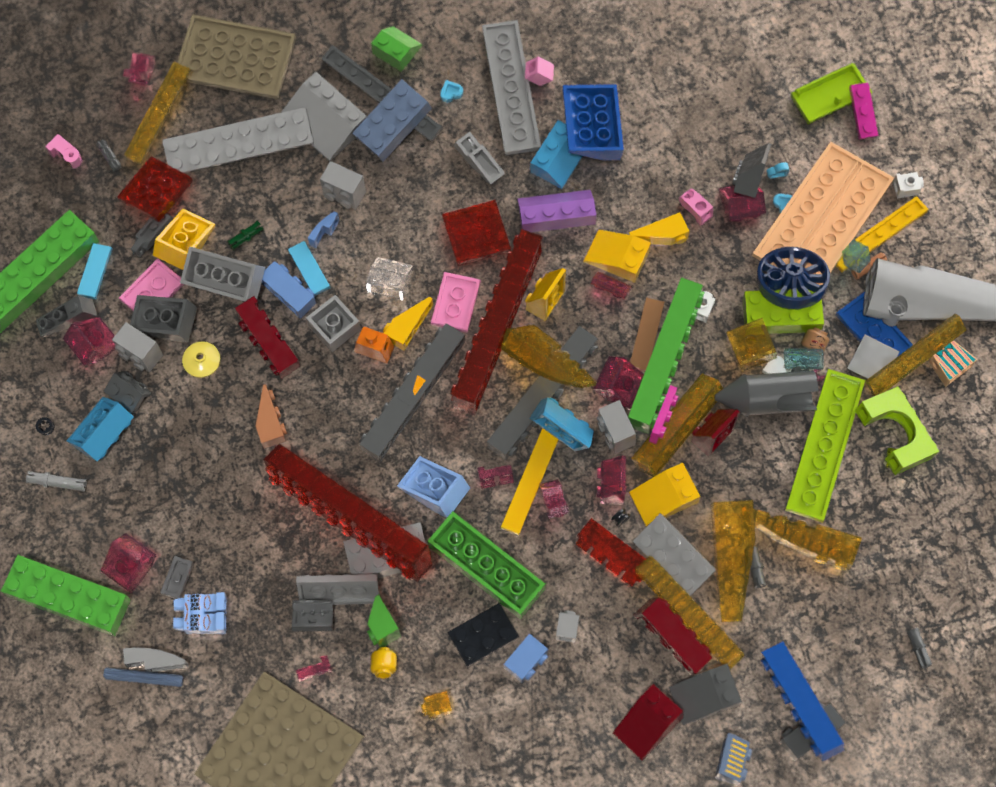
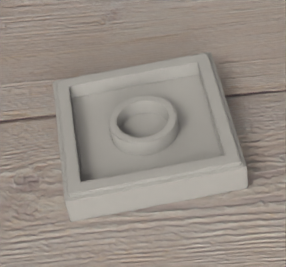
M865 334L847 369L882 386L900 351Z

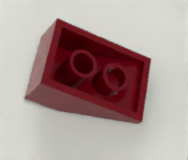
M718 409L714 414L711 412L704 420L706 423L702 427L697 426L692 432L691 443L709 457L734 431L740 411L737 409Z
M652 684L637 700L612 734L643 761L684 718L683 710Z

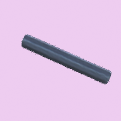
M105 668L103 674L104 678L108 680L181 687L183 684V676L115 668Z

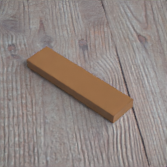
M646 298L629 369L646 371L664 307L663 301Z

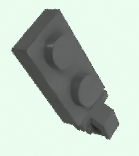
M157 209L136 234L135 244L131 247L133 254L140 258L146 250H149L154 245L155 239L173 220L172 216Z

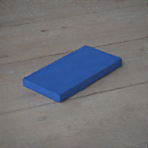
M863 292L836 312L835 315L859 342L862 341L866 334L900 351L893 363L894 365L914 350L915 346L897 326H888L882 319H876L863 314L865 294Z

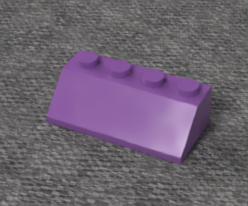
M591 190L518 198L522 233L596 225V209Z

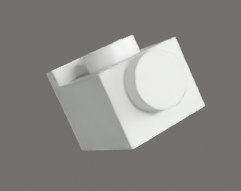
M917 172L902 175L900 173L896 174L893 181L897 198L919 195L924 186L923 178L918 177Z
M703 291L705 294L702 303L706 305H701L700 309L696 308L698 309L696 319L706 323L715 303V298H713L711 293Z

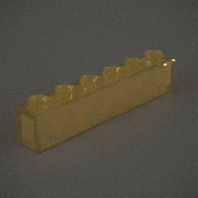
M702 373L694 381L675 407L670 410L672 415L669 423H664V427L667 428L663 438L659 437L657 444L649 442V436L632 456L631 459L638 470L652 477H655L717 403L715 401V394L723 389L719 380Z

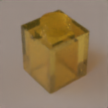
M447 691L423 698L424 704H421L424 716L428 715L429 721L453 714Z

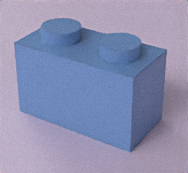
M529 634L504 663V669L521 683L525 680L529 681L535 674L534 669L538 664L542 666L549 657L547 656L548 648Z

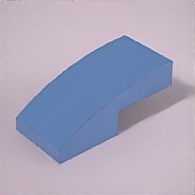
M334 211L326 216L312 230L308 237L310 246L317 248L324 233L330 236L333 234L340 221L337 212Z

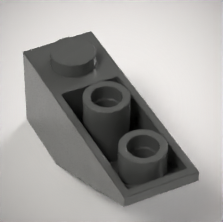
M77 295L36 319L40 337L82 325L97 317L93 299Z

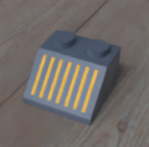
M731 733L726 735L715 779L739 785L741 780L745 781L748 770L744 768L746 760L750 761L752 749L749 748L750 742Z

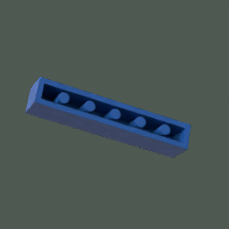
M784 642L763 651L760 662L764 670H769L772 675L770 679L774 687H779L782 692L780 696L784 704H789L792 709L790 714L795 722L799 721L803 737L805 739L809 738L812 744L810 748L815 757L819 756L823 762L843 752L844 742Z

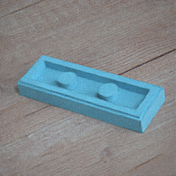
M305 241L288 249L309 289L313 291L315 296L330 289L328 281Z
M93 243L77 295L97 299L112 252L111 247Z

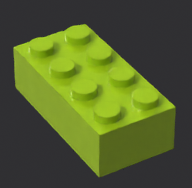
M788 290L785 296L792 297L791 290ZM797 290V297H803V295ZM760 291L744 292L742 301L745 335L806 333L808 329L816 327L822 330L824 326L822 299L807 308L787 309L769 302Z

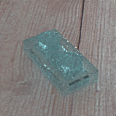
M785 348L784 350L785 369H793V367L798 366L801 369H824L823 349Z

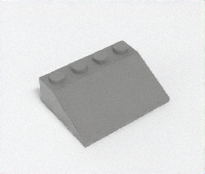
M317 72L300 86L282 111L306 108L314 142L311 146L329 162L356 138L353 132L367 118L362 111Z

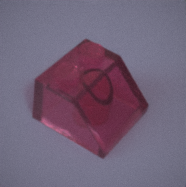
M735 185L718 188L725 215L730 221H741L746 217L755 218L766 213L764 192L760 187L755 198L734 192Z
M100 317L72 323L63 337V340L84 366L98 363L115 351V345L112 341L115 335Z
M609 356L593 389L604 399L613 403L620 400L624 408L631 410L644 374L625 357Z
M626 456L601 461V467H597V479H601L600 486H597V498H600V504L624 505L626 494Z
M125 533L111 543L100 571L132 593L151 570L156 554Z

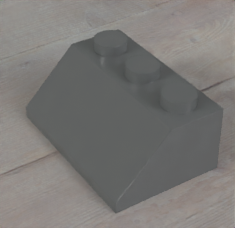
M767 143L745 155L743 161H739L732 185H735L734 192L753 198L756 197L772 144Z

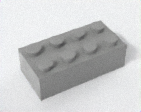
M189 247L180 283L241 301H246L253 296L257 299L265 267Z
M421 522L343 541L351 575L377 574V578H382L431 565Z

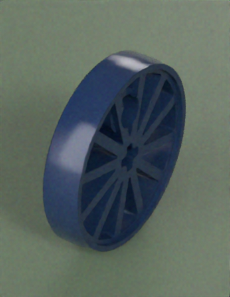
M801 247L775 249L761 259L757 268V285L761 294L769 302L787 309H802L818 303L826 294L830 282V271L826 262L818 254ZM789 258V264H785L782 259ZM794 258L802 259L800 263L794 262ZM774 262L778 267L771 265L770 263ZM808 262L813 264L810 267L804 268ZM782 288L779 293L774 292L775 290ZM791 288L792 297L785 296ZM797 290L803 295V297H797Z

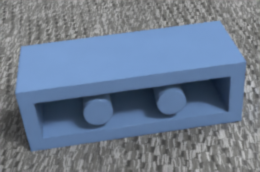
M274 261L265 269L261 284L301 319L316 304L315 294L311 289H305L301 285L302 282L296 276L292 277L283 264L279 265Z

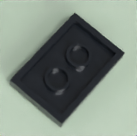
M500 603L447 632L467 668L519 639V635Z

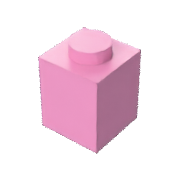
M540 57L526 62L525 79L539 86L553 81L554 64Z

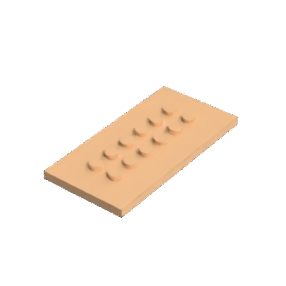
M830 142L757 246L752 256L761 261L767 253L775 249L801 247L818 254L828 265L831 274L894 181V177ZM789 258L782 259L785 264H789ZM794 258L795 263H800L802 260ZM774 262L770 263L771 265L778 267ZM808 262L804 268L810 267L813 264Z

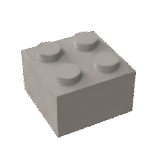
M331 161L320 178L324 197L330 201L335 200L348 209L356 210L366 193L362 175Z
M336 295L306 317L309 328L331 352L335 351L361 330L359 320Z
M127 322L112 339L115 350L119 352L118 355L125 361L131 360L134 362L133 365L140 371L146 370L150 373L163 356L156 341Z
M620 400L598 409L597 425L601 433L605 432V442L609 450L613 449L614 453L617 454L636 445V433Z

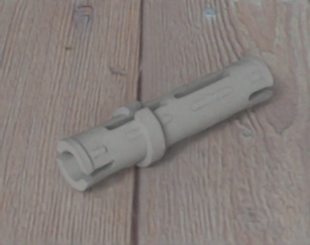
M28 471V475H26V483L43 485L45 488L52 486L84 492V487L87 485L86 479L51 475L50 472H45L44 474Z

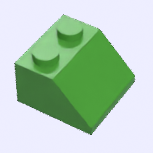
M393 26L381 30L371 42L373 55L402 72L422 47V44Z
M375 596L368 620L370 630L367 633L373 645L378 644L380 648L401 638V634L380 596Z

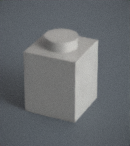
M566 610L564 613H559L556 640L576 643L579 615H576V612Z

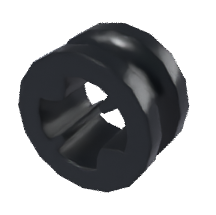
M42 417L38 419L35 427L37 432L46 436L54 431L55 425L49 418ZM46 422L50 426L44 431L40 427Z
M625 508L618 511L611 518L612 522H616L617 527L623 525L631 517L630 514L625 513Z

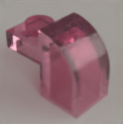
M140 52L133 53L131 67L124 69L123 76L129 77L128 82L146 86L151 79L156 56Z
M556 479L539 484L548 518H558L568 514V505L564 500L559 480Z

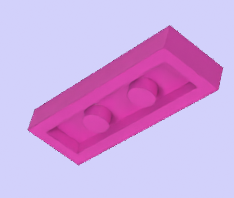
M869 83L850 85L849 90L858 139L875 138L878 136Z
M670 385L651 432L649 442L657 444L659 437L663 438L667 428L664 427V423H669L672 415L670 408L671 406L675 407L679 397L676 395L677 387Z

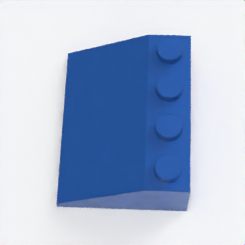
M617 84L563 85L568 152L598 160H620L624 147Z

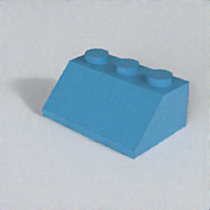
M560 120L556 122L530 162V173L561 189L583 157L568 152L567 131L564 122Z
M102 397L67 439V442L90 459L98 462L99 459L106 455L107 449L111 444L118 440L120 433L129 427L134 416L118 402Z
M548 397L541 399L529 419L574 451L587 449L591 446L594 431L589 428L590 425L587 422L578 420L574 417L572 411L560 407L559 402L555 399Z

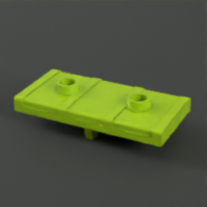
M851 63L795 89L791 93V98L809 125L824 116L851 105L852 100L849 86L867 82L856 65Z

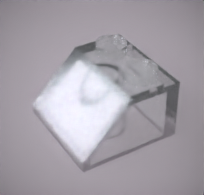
M377 257L370 267L366 280L367 292L404 300L413 265Z

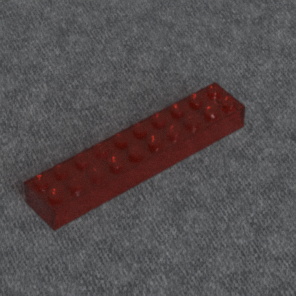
M521 229L519 235H515L513 240L514 248L508 252L506 257L507 265L502 267L499 274L500 282L499 284L496 283L493 288V299L488 300L485 308L487 313L485 317H481L478 326L480 330L478 334H474L471 344H473V347L465 355L464 360L466 364L458 372V383L452 386L450 395H452L451 401H453L454 409L473 416L476 415L541 256L543 236Z
M278 444L263 459L266 466L265 470L269 475V481L274 486H280L288 496L291 497L293 495L301 505L310 507L317 516L326 518L331 526H337L344 535L356 539L361 547L369 548L377 558L382 557L391 568L399 569L407 579L412 578L418 582L433 566L430 549L426 543L281 444Z

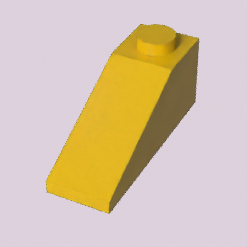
M679 212L631 231L629 235L651 242V244L673 245L684 243L688 239L689 229Z
M428 297L393 318L391 323L386 324L383 333L389 336L394 346L405 351L433 307V298Z

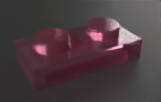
M599 271L591 281V284L597 289L606 290L617 298L625 299L632 286Z

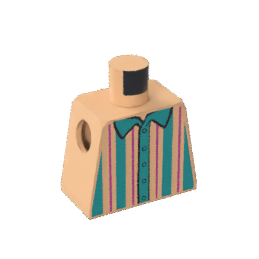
M937 338L929 345L935 352L929 362L945 387L973 367L977 361L973 355L953 340L944 346Z

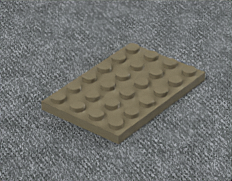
M192 14L173 78L178 81L278 100L296 41V34Z

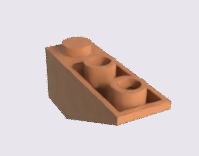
M266 384L262 388L256 421V429L264 449L286 442L284 435L287 434L284 423L280 424L278 420L281 417L278 406L274 407L272 402L275 400L272 389L268 390Z

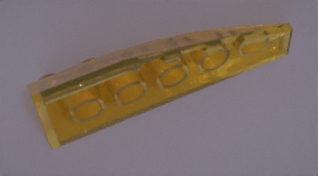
M528 325L506 329L501 349L509 357L518 361L521 366L544 378L567 386L578 388L596 386L597 382L587 371L579 369V363L576 360H571L569 358L570 354L567 351L561 350L562 345L537 326Z
M753 500L711 503V516L721 622L742 621L753 550L756 542Z
M744 507L741 513V517L773 540L798 553L815 559L817 563L835 565L834 567L839 570H850L862 540L861 537L818 524L814 528L806 525V522L801 520L790 522L787 517L780 515L772 518L769 513Z

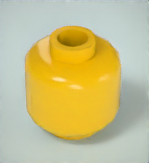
M380 647L371 654L370 670L377 678L386 679L395 673L397 656L387 647Z

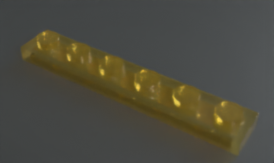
M173 62L124 154L125 158L142 165L191 73L190 68Z
M957 314L952 315L865 382L872 395L877 396L886 392L967 331L960 316Z

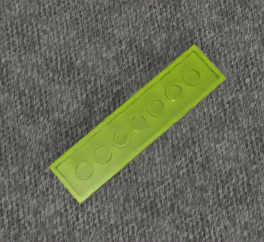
M831 369L827 370L816 406L817 411H815L785 511L818 522H824L856 414L855 409L858 407L865 380Z

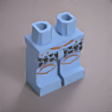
M225 592L204 595L185 594L184 598L174 599V611H184V618L173 619L174 630L185 631L186 634H226L225 614L227 596Z

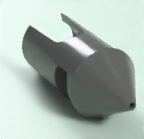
M814 371L743 374L716 393L715 401L731 409L739 410L740 414L746 417L750 415L817 411V407L813 404L811 393L819 391L817 377Z

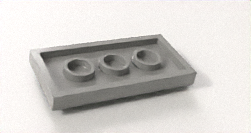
M661 513L633 540L687 598H690L717 570Z
M377 574L297 576L296 579L299 600L326 599L332 600L333 605L373 604L375 596L379 595Z

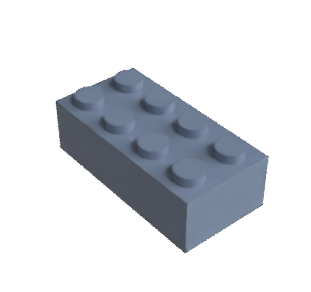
M401 79L356 128L353 135L384 162L429 113L432 107L426 99Z

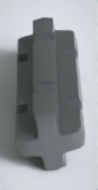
M103 139L97 142L98 149L114 172L120 170L122 166L107 142Z

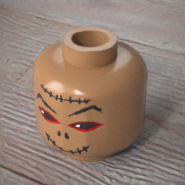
M816 327L808 329L801 341V345L805 348L804 352L815 356L816 353L819 355L823 354L830 341L829 337H827L828 333Z

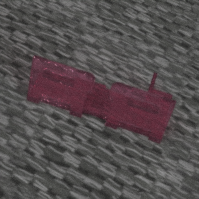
M511 465L496 467L490 470H484V467L478 468L481 489L496 486L494 476H499V485L514 483Z
M327 655L321 657L322 662L296 670L298 681L302 682L303 680L313 678L312 676L318 674L320 676L321 674L332 672Z

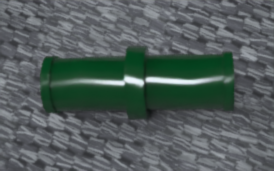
M255 221L246 229H241L239 234L227 241V244L232 245L230 248L235 251L245 242L249 243L251 238L264 231L263 226L258 227L261 224L259 221Z

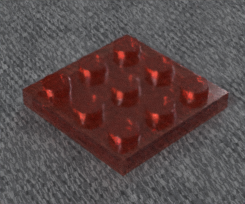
M151 156L117 198L126 205L160 222L193 180L185 173Z
M496 200L442 214L457 266L511 252L510 243Z

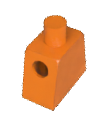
M363 327L356 341L354 352L388 364L394 350V345L387 334Z

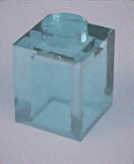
M854 239L842 251L844 265L857 273H860L871 261L869 247Z

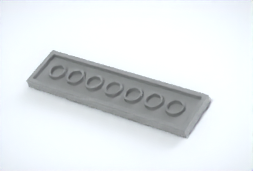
M518 20L482 25L505 156L538 151L541 143L529 80L525 79L526 63Z
M305 107L162 140L170 176L314 144Z

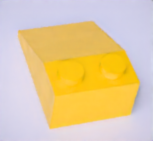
M182 209L155 239L153 256L183 270L189 247L202 249L215 224Z
M598 229L584 262L635 283L650 252L651 242L633 235Z
M561 268L546 273L543 279H538L533 294L529 293L526 297V311L546 321L565 292L566 269Z
M683 463L663 471L629 491L646 527L660 513L667 518L698 504L701 497Z

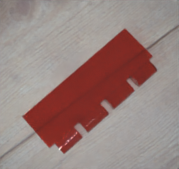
M592 518L577 535L579 539L576 545L585 552L593 548L589 555L601 564L606 559L609 560L605 567L615 575L619 576L622 571L625 572L621 579L631 587L636 582L640 584L654 566Z

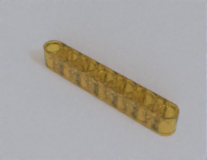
M649 555L634 569L637 575L658 597L664 598L671 607L669 609L674 614L677 613L681 616L685 626L696 633L697 638L710 649L711 653L722 665L728 664L731 670L745 657L741 649L653 557Z

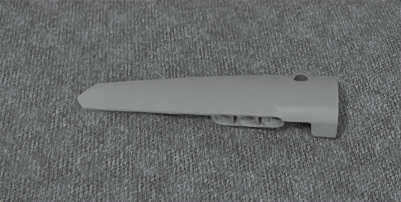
M877 258L866 276L863 314L876 319H882L888 326H896L900 320L996 321V285L920 265L913 268Z

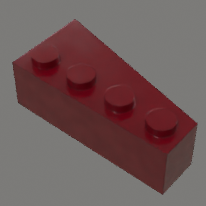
M255 296L235 308L240 320L238 323L239 327L243 332H248L250 335L248 337L249 341L254 347L256 345L259 347L260 351L258 353L264 361H269L271 364L269 368L275 376L278 374L283 379L300 368L299 361L284 339H280L282 337L274 325H270L271 322L264 310L260 311Z
M664 598L649 599L633 616L637 620L642 618L646 622L645 628L650 633L652 632L654 635L659 636L658 640L663 647L674 651L672 656L690 674H697L713 658L709 654L711 652L704 643H699L696 639V633L684 626V620L680 615L674 614L669 609L671 606Z

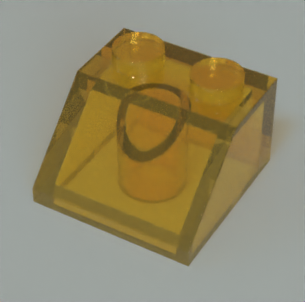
M763 318L726 332L741 372L777 359V352Z

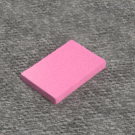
M157 258L119 299L133 311L137 295L172 298L184 284L180 283V276Z
M444 272L431 325L443 328L447 323L460 332L468 333L481 280Z

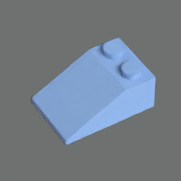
M421 456L418 457L397 485L399 489L430 510L446 518L455 510L470 489L462 475Z

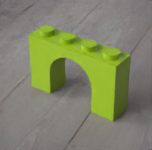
M899 387L861 402L855 409L864 426L880 419H892L905 429L908 437L907 445L892 451L885 458L894 475H898L931 460L939 452L936 443L929 436L925 426L921 423L915 410L910 406L905 394Z

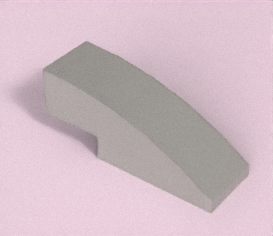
M470 131L454 143L453 146L490 185L505 174L483 144L480 145Z
M123 648L124 665L128 668L145 666L147 672L189 668L188 663L184 659L165 651L151 648Z

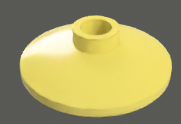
M196 342L185 350L182 363L188 374L193 377L204 378L212 375L218 369L220 354L218 349L211 343ZM199 355H203L202 359H197Z

